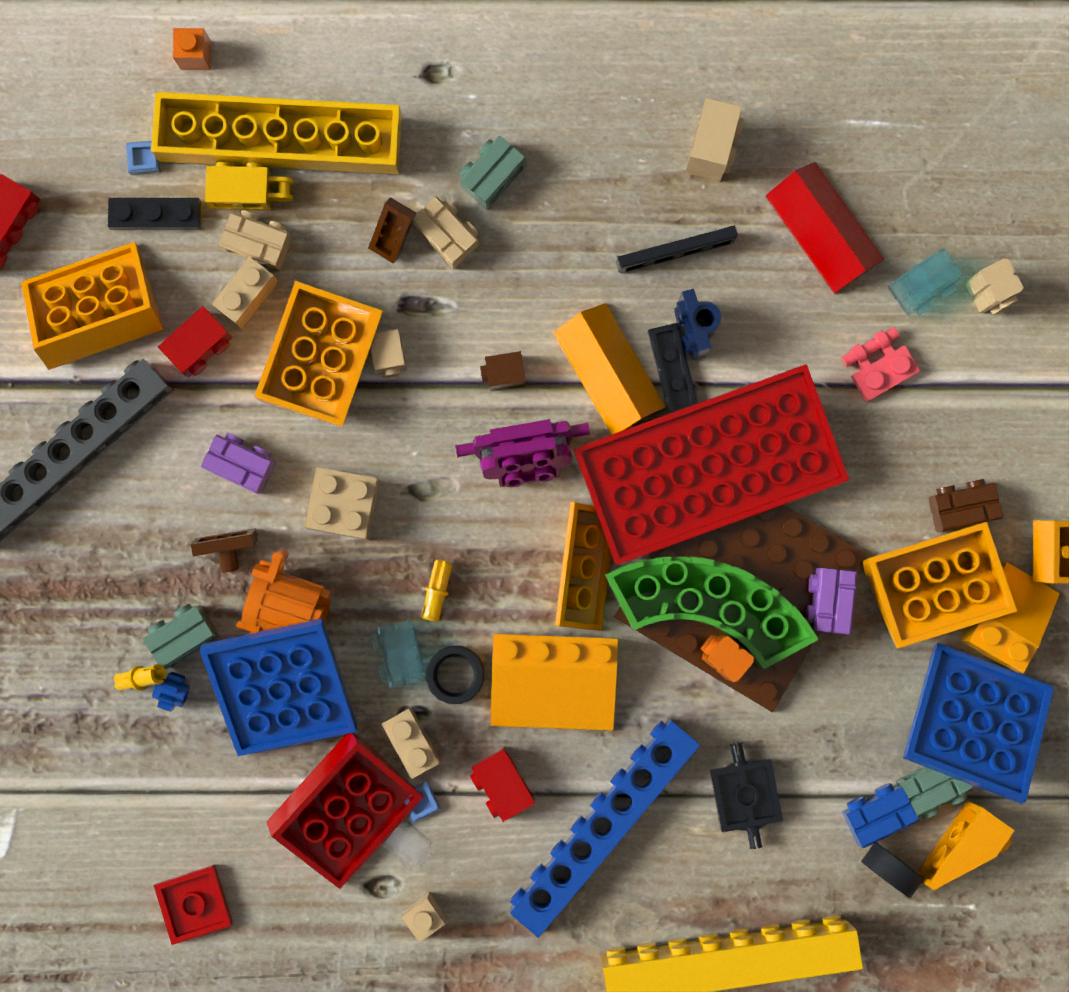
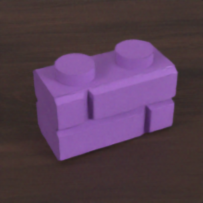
M228 432L225 438L217 434L201 464V468L261 495L276 465L275 461L269 459L271 453L256 445L253 450L243 447L244 440Z
M817 568L816 574L810 575L809 592L813 593L812 605H807L805 619L813 631L852 634L858 572Z

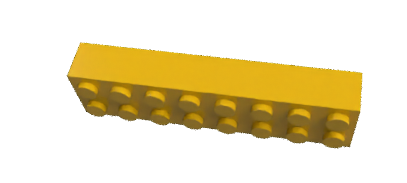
M155 92L151 152L159 162L216 165L217 162L233 163L234 166H246V163L254 162L261 163L267 168L399 175L402 113L400 105Z
M839 915L823 917V922L812 924L810 920H798L792 922L791 927L780 928L777 924L762 926L761 931L749 933L748 929H737L730 931V936L718 937V934L711 933L699 936L697 941L687 942L686 938H676L669 940V945L656 946V943L650 942L639 944L636 950L625 951L624 947L610 948L607 950V954L601 955L606 992H713L861 970L863 966L857 930L846 919H841Z

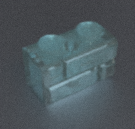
M941 248L894 280L888 286V289L899 302L906 315L909 316L916 311L920 316L934 306L932 302L934 298L941 294L945 299L958 290L959 286L956 283L964 277L957 265L953 263L947 251Z
M409 620L375 628L376 634L371 635L374 652L381 653L383 664L378 665L381 683H387L388 689L425 681L426 676L414 621Z

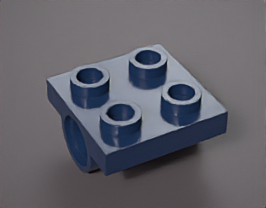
M693 288L681 293L678 302H676L677 307L674 308V313L678 325L683 324L685 336L682 337L686 354L691 353L694 361L705 358L710 351L709 339L720 325L721 313L713 303H698ZM696 319L706 320L709 327L700 326Z

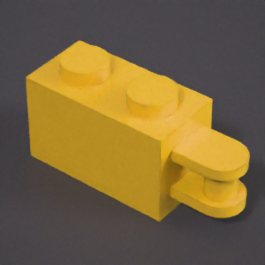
M217 162L215 166H206L205 202L211 209L271 211V202L293 201V195L290 194V186L294 184V179L272 176L269 169L261 163H246V167H238L229 162ZM272 185L278 186V193H272Z

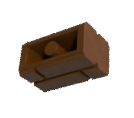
M985 479L967 482V489L956 491L955 485L936 489L937 495L929 497L936 532L1003 519L996 484H985Z

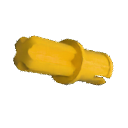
M438 559L434 562L429 587H425L427 593L420 616L423 619L435 622L440 621L445 595L448 596L449 594L446 591L452 563L449 561Z
M160 664L149 667L135 666L129 672L116 674L113 678L115 681L114 687L117 690L130 688L143 690L149 685H159L164 682L162 679H166V670Z

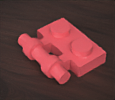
M895 327L886 332L881 330L873 335L874 339L863 345H855L850 348L849 353L841 357L846 367L854 363L858 365L860 371L853 374L851 379L865 402L920 372L905 345L895 351L892 348L891 342L900 338ZM880 349L884 357L870 364L867 356Z

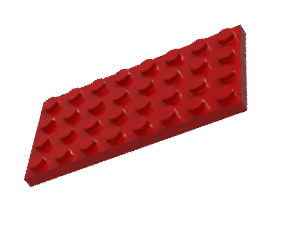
M807 364L573 449L615 565L849 481Z

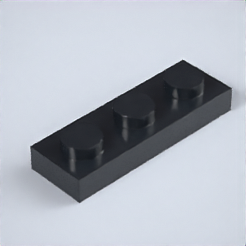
M108 198V228L110 230H201V200L199 198Z

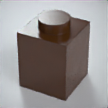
M521 351L485 356L486 365L480 366L482 382L483 384L489 383L490 391L526 385Z

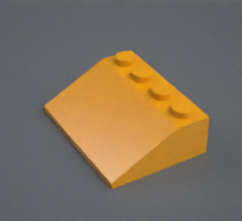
M136 242L21 281L33 349L48 370L164 329L159 307Z
M295 281L254 397L269 405L343 427L383 311Z
M987 522L862 561L871 592L896 648L1017 612Z
M494 633L491 726L613 731L618 638Z

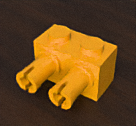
M1033 520V582L1069 583V521Z

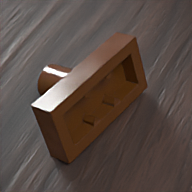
M390 197L384 204L368 249L394 264L401 254L417 213Z
M256 528L195 538L190 545L193 556L217 553L220 570L222 573H227L239 569L235 549L253 547L258 538Z

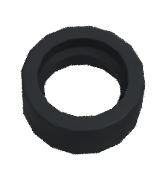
M448 646L439 650L430 659L426 668V682L430 692L438 700L447 704H462L472 700L481 690L485 680L484 666L480 657L471 649L463 646ZM450 657L466 659L473 669L471 685L460 693L446 691L437 679V671L440 664Z
M877 842L872 845L861 860L865 866L908 898L913 896L924 880V877Z

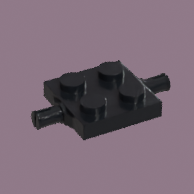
M736 742L737 748L736 744L732 743L730 747L733 762L725 767L709 770L721 832L733 830L747 831L749 848H762L759 829L767 824L783 821L772 761L770 758L758 761L746 760L743 742Z

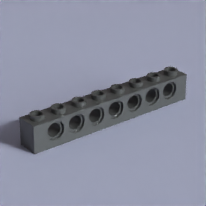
M142 359L140 362L136 360L129 364L124 370V376L117 382L113 380L105 385L101 390L102 395L94 402L91 400L81 406L78 410L79 415L71 422L66 421L55 430L56 435L48 442L43 441L32 450L31 453L33 455L25 462H18L9 470L8 473L10 475L0 482V542L174 390L151 363ZM133 385H138L140 388L139 395L135 399L130 400L128 398L129 388ZM110 405H115L117 409L115 417L107 420L105 418L106 408ZM91 425L93 427V435L90 439L84 440L82 438V430L84 427ZM68 445L70 455L62 461L59 458V451L63 446ZM44 465L47 474L43 480L38 481L36 471L40 466ZM17 486H21L23 488V496L20 500L15 501L13 491Z

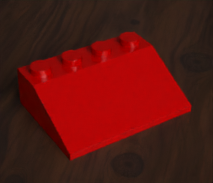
M353 732L346 734L266 823L272 838L337 888L341 889L424 796L378 752Z

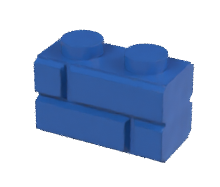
M892 783L884 784L874 790L876 795L866 800L863 796L855 798L847 803L848 809L842 811L856 843L862 849L919 822L901 786H892Z

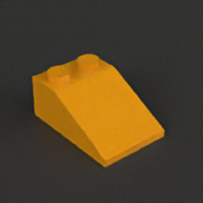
M1005 562L1002 568L1017 612L968 626L960 641L1003 667L1017 673H1024L1040 645L1060 593L1042 582H1033L1032 576Z
M966 801L917 871L918 874L924 877L922 883L932 890H936L994 859L999 853H1003L1009 848L1013 839L1011 835L1015 830L984 808Z

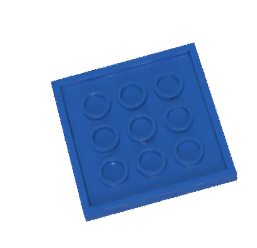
M323 618L201 645L199 651L237 756L357 731L358 725Z
M937 643L932 651L903 759L1023 804L1027 801L1054 687L952 647Z

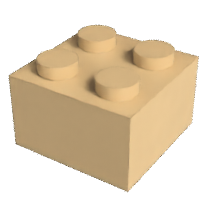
M705 98L685 173L719 182L723 173L729 174L737 151V147H733L732 144H737L745 119L739 117L741 106Z
M316 467L304 528L369 540L380 480L374 477Z

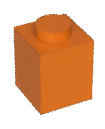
M173 28V59L181 70H211V40L204 28Z

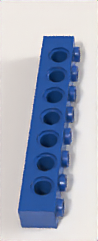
M668 719L666 723L661 720L650 733L653 738L645 747L641 744L630 757L633 762L626 771L623 768L618 770L610 780V783L613 784L606 794L600 792L590 804L593 810L586 818L581 815L570 828L573 834L566 842L561 839L550 852L553 856L546 866L541 863L529 877L533 881L526 890L522 887L519 888L509 902L512 904L510 914L536 937L539 938L700 746L699 743L672 720ZM660 745L668 746L671 751L670 757L663 762L657 761L654 758V751ZM640 769H646L651 774L650 781L645 785H638L634 782V775ZM626 793L631 797V803L627 808L619 809L614 805V798L618 794ZM600 817H606L611 821L610 829L603 833L596 831L593 827L596 819ZM580 841L588 842L591 846L589 854L586 856L576 855L573 851L576 843ZM560 865L567 866L571 870L570 876L565 880L557 879L553 874L556 867ZM541 889L548 891L551 895L550 900L545 904L537 903L533 898L536 891Z

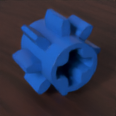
M171 671L166 679H162L164 681L162 684L155 685L152 698L159 700L158 708L171 712L175 706L181 708L184 706L190 690V685L183 683L185 676Z

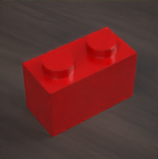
M202 306L166 338L158 348L183 375L189 378L191 375L197 376L207 367L208 364L206 362L214 354L216 356L222 354L229 347L230 343L228 341L233 336Z
M505 747L500 748L472 765L471 769L474 773L470 775V778L478 791L484 789L490 799L485 803L494 818L499 816L502 822H505L535 804L534 796Z

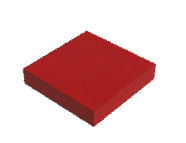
M215 864L153 885L171 945L229 927L233 924Z

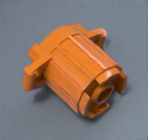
M280 548L272 555L271 563L260 560V564L254 566L251 575L255 577L244 604L242 620L237 622L236 627L249 631L252 634L322 618L325 624L332 602L329 596L332 595L333 591L326 589V586L283 573L289 552L285 548Z

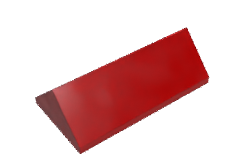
M816 162L795 170L765 196L834 294L884 261L880 252Z

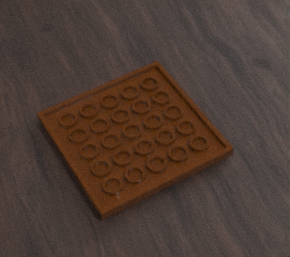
M781 505L654 551L648 559L680 556L698 557L743 569L779 591L805 618L807 605H812L813 593L809 592L810 575L816 574L817 568L856 572L866 554L788 507ZM619 606L613 617L631 627ZM684 619L659 621L636 630L772 713L813 645L812 643L765 669L758 668L755 662H753L739 681L732 682L726 680L716 669L702 660L704 652L700 649L711 635L729 636L723 631L705 623ZM814 631L816 636L819 635L820 631ZM734 640L739 645V648H743L736 640Z

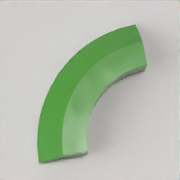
M660 557L632 563L605 574L633 630L655 622L674 619L705 623L723 631L736 640L754 657V662L760 669H765L819 640L807 620L779 591L751 573L735 566L698 557Z

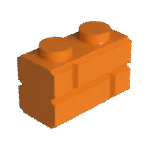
M711 635L700 648L704 652L702 660L716 669L726 680L732 682L739 681L754 662V657L743 648H739V645L729 636Z

